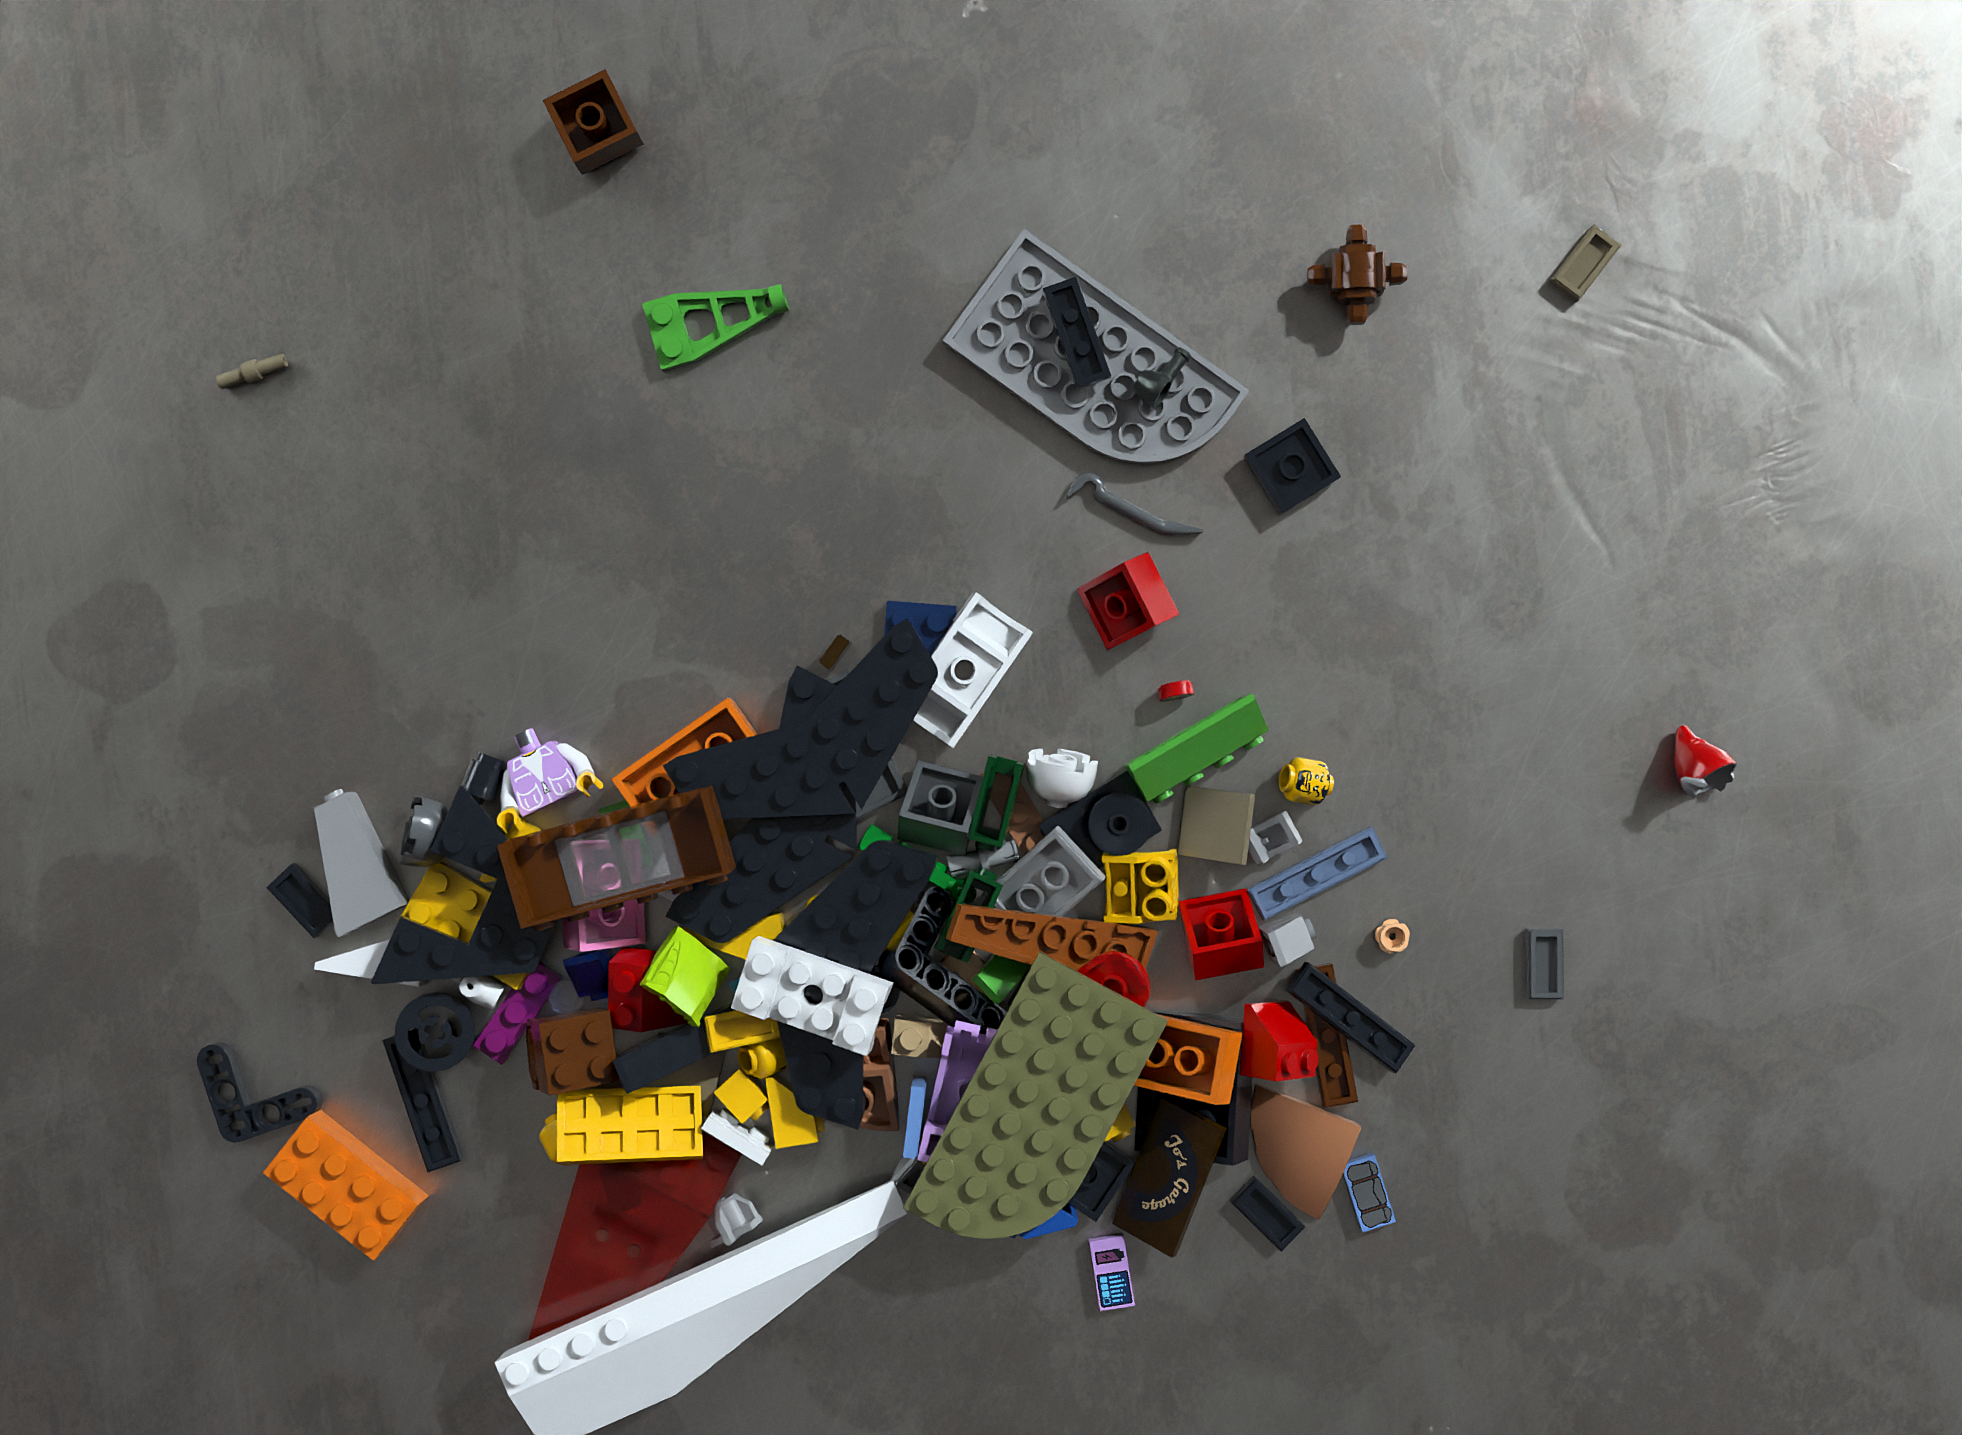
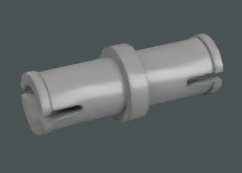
M1012 839L1006 842L1002 848L996 846L995 851L976 847V850L966 852L965 856H948L946 859L952 878L967 874L969 870L976 872L979 867L990 871L989 868L1014 861L1017 862L1019 856L1017 855L1018 851L1015 841Z

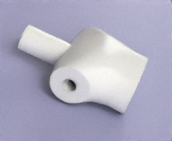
M488 976L450 979L460 984V991L468 1000L491 1010H494L506 985L497 983Z

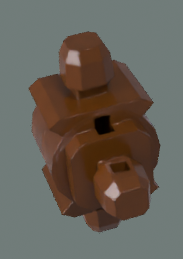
M1362 224L1349 226L1346 233V245L1340 246L1338 253L1331 255L1329 267H1325V264L1313 265L1307 270L1308 285L1324 287L1325 284H1329V297H1338V304L1350 305L1346 308L1347 320L1350 325L1365 324L1368 318V304L1374 303L1376 297L1382 296L1386 288V282H1389V286L1401 285L1407 281V265L1390 262L1389 266H1386L1385 252L1376 253V245L1367 244V229Z

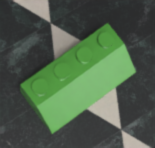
M1252 693L1242 695L1126 763L1124 767L1129 772L1145 801L1148 802L1153 799L1155 804L1174 794L1171 788L1183 781L1184 785L1188 786L1202 778L1204 775L1201 770L1213 764L1215 768H1219L1234 759L1231 753L1243 746L1245 751L1257 746L1264 741L1261 735L1269 730Z

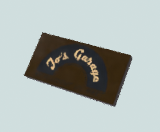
M1167 1096L1162 1097L1112 1224L1167 1256L1175 1257L1227 1128Z

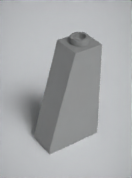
M338 789L322 797L324 803L315 807L314 812L334 929L337 936L342 937L407 906L410 900L357 792L344 793L342 789Z

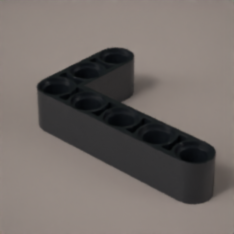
M936 886L931 887L919 894L880 956L878 962L880 974L885 980L893 982L895 987L951 1027H955L956 1020L979 1025V1033L986 1034L987 1028L998 1030L1007 1011L929 955L952 906L951 898L945 889ZM899 959L902 961L903 967L900 965Z

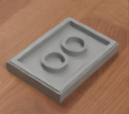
M1057 825L996 880L1003 887L994 908L1064 916L1104 881L1106 876Z

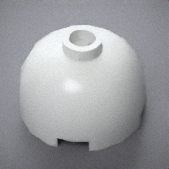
M1043 749L1031 750L1027 758V780L1031 789L1039 797L1047 799V805L1065 808L1068 802H1076L1084 798L1093 787L1098 761H1091L1089 763V755L1064 749H1058L1057 754L1043 755Z

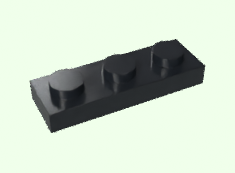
M1073 277L1043 288L1042 292L1077 390L1110 379L1111 373L1077 278Z

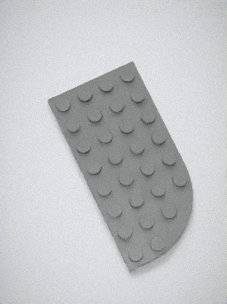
M1025 228L942 340L943 344L1080 443L1094 452L1121 462L1133 464L1162 463L1180 458L1199 449L1220 432L1250 392L1249 389ZM1076 277L1111 373L1110 379L1077 390L1042 292L1043 288ZM1177 347H1181L1190 353L1191 359L1188 363L1184 364L1174 378L1172 386L1163 402L1156 409H1153L1134 390L1135 382L1144 370L1161 373L1174 356V351Z

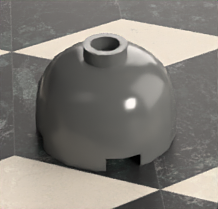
M414 795L410 804V809H414L413 816H410L405 824L400 854L403 857L400 865L428 867L437 864L445 858L430 850L449 809L440 801Z

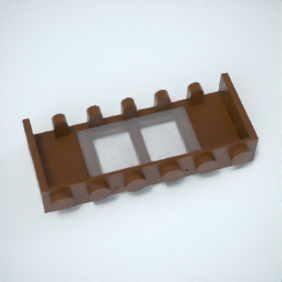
M712 785L515 837L497 845L520 927L523 929L533 926L534 931L550 928L555 925L554 920L567 917L569 922L584 919L590 916V910L602 908L603 913L615 911L624 907V901L637 899L638 904L649 902L659 898L658 892L671 889L673 895L693 889L692 883L706 880L707 885L717 884L728 880L727 874H730L736 868Z

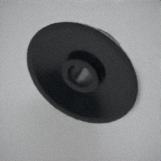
M1114 792L1102 797L1092 808L1088 822L1089 832L1094 843L1104 852L1117 856L1128 855L1137 851L1146 842L1151 828L1150 815L1144 803L1136 796L1125 792ZM1117 817H1120L1123 821V826L1119 830L1113 827V821Z

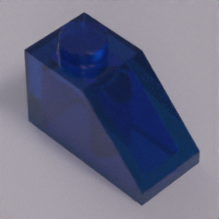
M612 948L584 951L563 960L566 972L579 998L590 996L591 1001L608 998L609 961L613 958Z

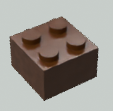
M606 69L543 100L574 164L582 175L644 145Z
M598 1007L530 1020L539 1089L541 1092L550 1096L620 1081L613 1060L616 1058L610 1010Z

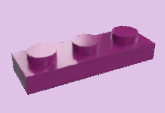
M539 961L535 972H530L522 988L519 990L512 988L473 1046L503 1065L526 1033L527 1019L536 1018L563 976Z

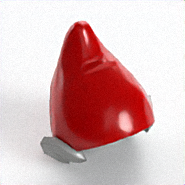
M1682 725L1677 729L1675 734L1674 764L1678 781L1685 794L1694 798L1698 793L1714 788L1720 792L1723 791L1727 783L1732 782L1734 779L1733 771L1737 766L1735 760L1727 751L1708 743L1702 738L1696 737L1688 726Z

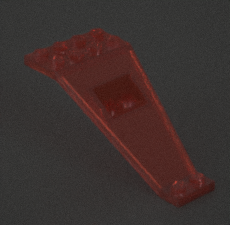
M702 1133V1159L579 1164L528 1341L663 1282L709 1220L742 1153ZM605 1230L608 1232L609 1238L601 1242L596 1239L595 1235L598 1231ZM631 1246H636L640 1249V1255L635 1258L630 1257L627 1249Z

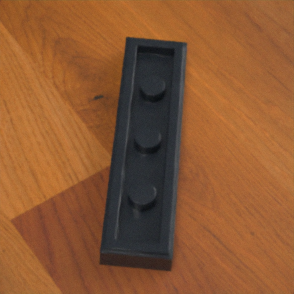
M1309 962L1303 963L1285 989L1290 995L1392 1073L1397 1074L1415 1047L1414 1043Z
M418 1029L409 1030V1038L413 1048L419 1054L429 1057L425 1044L419 1039ZM395 1036L382 1040L427 1173L462 1161L464 1158L435 1073L423 1071L410 1065L399 1053Z

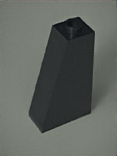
M732 1003L703 1015L700 1019L699 1027H693L689 1023L683 1024L629 1048L613 1060V1063L626 1093L637 1090L715 1053H710L703 1017L735 1011V1009L731 1008Z

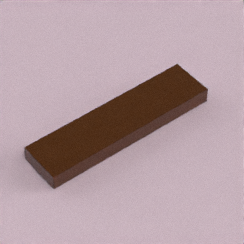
M1332 963L1314 966L1336 983ZM1303 1005L1307 1027L1317 1040L1318 1065L1315 1071L1322 1107L1328 1108L1358 1102L1347 1038Z

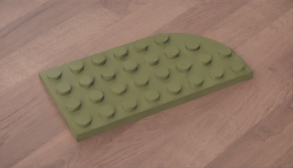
M1039 951L903 1208L943 1230L960 1236L980 1239L1005 1238L1018 1235L1043 1224L1056 1215L1074 1196L1083 1182L1168 1022L1167 1019Z

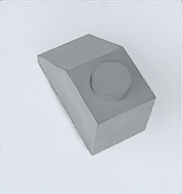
M1298 913L1259 927L1269 959L1279 967L1285 966L1315 949L1312 943V939L1316 938L1314 928L1309 918L1303 920L1302 915Z

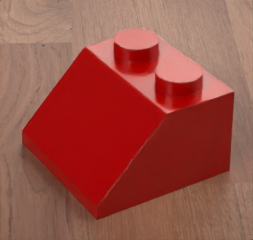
M1149 552L1127 560L1077 588L1107 651L1179 615Z
M1247 888L1178 901L1187 952L1195 981L1264 968L1263 940Z
M623 947L609 961L608 1010H610L612 1029L642 1033L688 1023L689 1020H685L683 1015L677 1014L671 1009L672 1006L665 1001H661L657 994H652L640 985L657 951Z
M1290 1001L1244 1004L1240 1075L1275 1082L1315 1077V1069L1318 1065L1317 1040Z

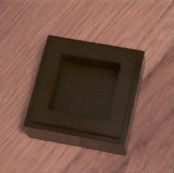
M841 634L837 635L819 660L820 663L830 671H833L852 643Z

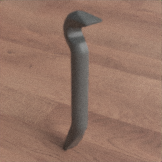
M1083 473L1076 477L1066 496L1069 498L1082 489L1084 484L1092 483L1096 489L1093 495L1100 503L1159 534L1184 535L1203 533V529L1164 521L1107 491L1105 483L1095 473Z

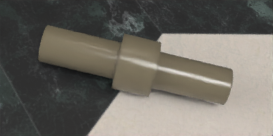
M283 353L261 361L253 359L241 363V368L217 375L216 381L221 389L244 381L252 383L263 379L265 374L288 367V362Z

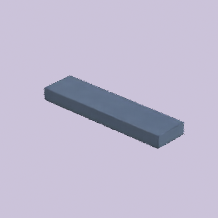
M1369 826L1247 888V891L1261 919L1265 921L1388 857L1373 827Z

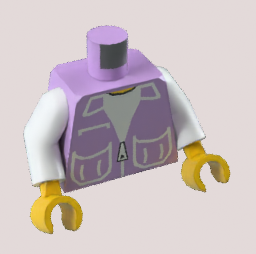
M530 728L514 736L522 755L507 761L508 769L503 773L500 796L501 813L497 817V824L504 834L508 833L507 826L511 822H514L518 830H522L524 824L518 816L519 812L522 817L530 816L579 792H582L589 798L591 796L588 793V789L592 784H595L599 789H602L604 785L595 776L586 755L567 743L559 744L557 741H550L540 745L533 728Z

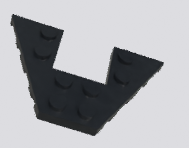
M463 785L459 786L430 851L497 879L472 937L468 943L402 915L372 978V984L535 972L558 919L554 920V926L544 930L534 931L533 926L521 929L497 848L498 844L509 838L498 828L493 819L483 810Z

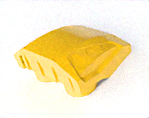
M1176 849L1161 852H1133L1123 856L1103 853L1102 863H1104V875L1106 876L1104 879V922L1141 924L1153 921L1176 920L1179 898Z

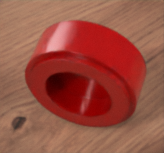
M1183 680L1161 685L1158 688L1160 701L1167 702L1193 696L1194 689L1190 680Z

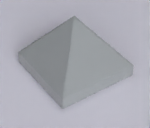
M915 1157V1159H900L891 1180L895 1181L898 1188L909 1194L926 1165H923V1161L917 1160L918 1157Z

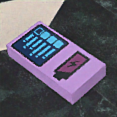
M1123 1233L1090 1238L1089 1245L1100 1311L1135 1306Z

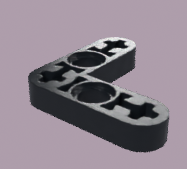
M218 1042L205 1046L198 1053L197 1066L222 1137L229 1142H241L296 1123L321 1109L323 1103L322 1095L318 1089L309 1085L301 1086L251 1104L231 1047L225 1043ZM213 1053L215 1055L221 1054L223 1060L218 1065L216 1063L210 1064L209 1057H212ZM228 1071V1076L214 1080L213 1076ZM222 1083H229L235 1089V1097L231 1102L224 1101L219 1096L218 1090ZM302 1096L304 1098L310 1097L312 1104L307 1106V1110L304 1106L289 1111V1104L300 1100ZM239 1104L240 1109L226 1114L225 1109ZM268 1104L276 1106L279 1110L280 1116L276 1123H269L263 1117V1109ZM236 1120L244 1121L245 1127L240 1131L239 1129L233 1130L231 1128V1124Z

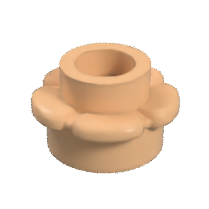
M1385 920L1383 925L1376 929L1375 939L1379 942V948L1382 951L1391 954L1394 951L1401 952L1408 946L1409 929L1405 924H1400L1398 920ZM1391 933L1395 934V939L1393 940L1389 938Z

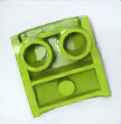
M675 926L654 955L652 963L640 985L652 994H657L661 1001H665L672 1006L671 1009L677 1014L683 1015L685 1020H689L688 1023L691 1026L699 1027L703 1013L726 979L730 967L695 937L679 926Z

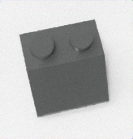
M918 760L899 813L897 839L965 856L970 842L968 835L983 776Z

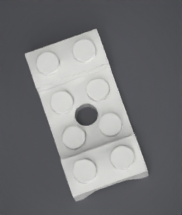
M972 592L954 618L953 624L932 652L931 657L937 666L938 677L913 720L952 748H954L1033 634L1032 631L1008 617L977 592ZM961 660H968L973 665V674L969 679L960 680L954 673L955 665Z
M758 936L751 942L731 1008L763 1020L768 1017L831 1039L834 1045L867 1056L873 1048L875 1031L893 982ZM816 985L822 990L823 998L820 1003H811L806 999V986Z

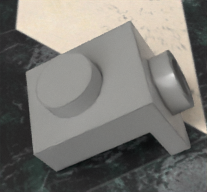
M1286 810L1251 827L1247 856L1250 859H1254L1257 866L1299 845L1303 841Z

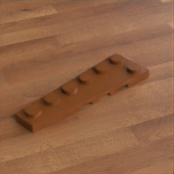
M957 904L946 938L956 943L1029 965L1033 964L1040 951L1076 971L1101 953L1118 951L1129 954L1137 959L1146 970L1158 931L1142 926Z

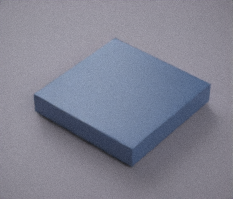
M913 1076L903 1158L915 1159L918 1155L927 1086L926 1076Z

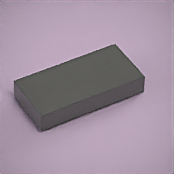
M1525 928L1527 999H1564L1563 929Z

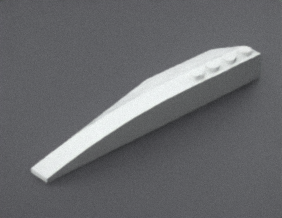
M891 1180L505 1351L494 1363L508 1396L534 1435H585L676 1395L907 1215L908 1211L903 1208L904 1202L895 1181Z

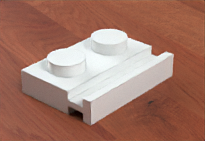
M715 1108L701 1128L760 1165H763L774 1146V1143L769 1141L771 1137L768 1133L755 1126L751 1129L746 1127L726 1108H722L721 1111Z

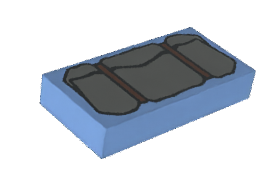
M1369 1153L1350 1159L1343 1172V1177L1360 1230L1366 1232L1396 1222L1375 1155Z

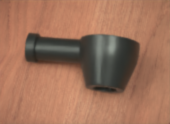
M1177 347L1174 351V356L1161 373L1144 370L1135 382L1134 390L1148 406L1156 409L1163 402L1172 386L1174 378L1184 364L1190 361V353L1181 347Z

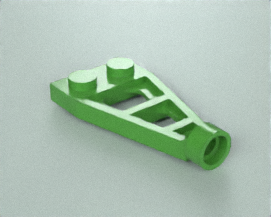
M781 284L754 290L674 293L642 303L663 372L696 363L775 315L789 311ZM769 297L772 304L770 308L765 304L766 299ZM736 302L746 303L749 310L748 318L733 326H726L721 307L725 304ZM706 309L711 311L716 321L715 330L701 340L694 341L690 339L684 321L685 314L690 310Z

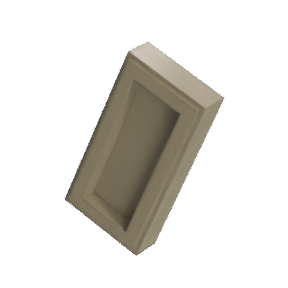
M1594 224L1549 282L1573 301L1578 302L1622 245Z

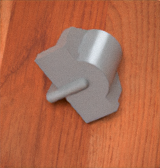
M731 1193L713 1203L710 1209L708 1224L715 1237L709 1241V1244L712 1248L724 1242L727 1246H730L742 1234L753 1230L762 1222L763 1219L757 1213L752 1202L740 1197L736 1193Z

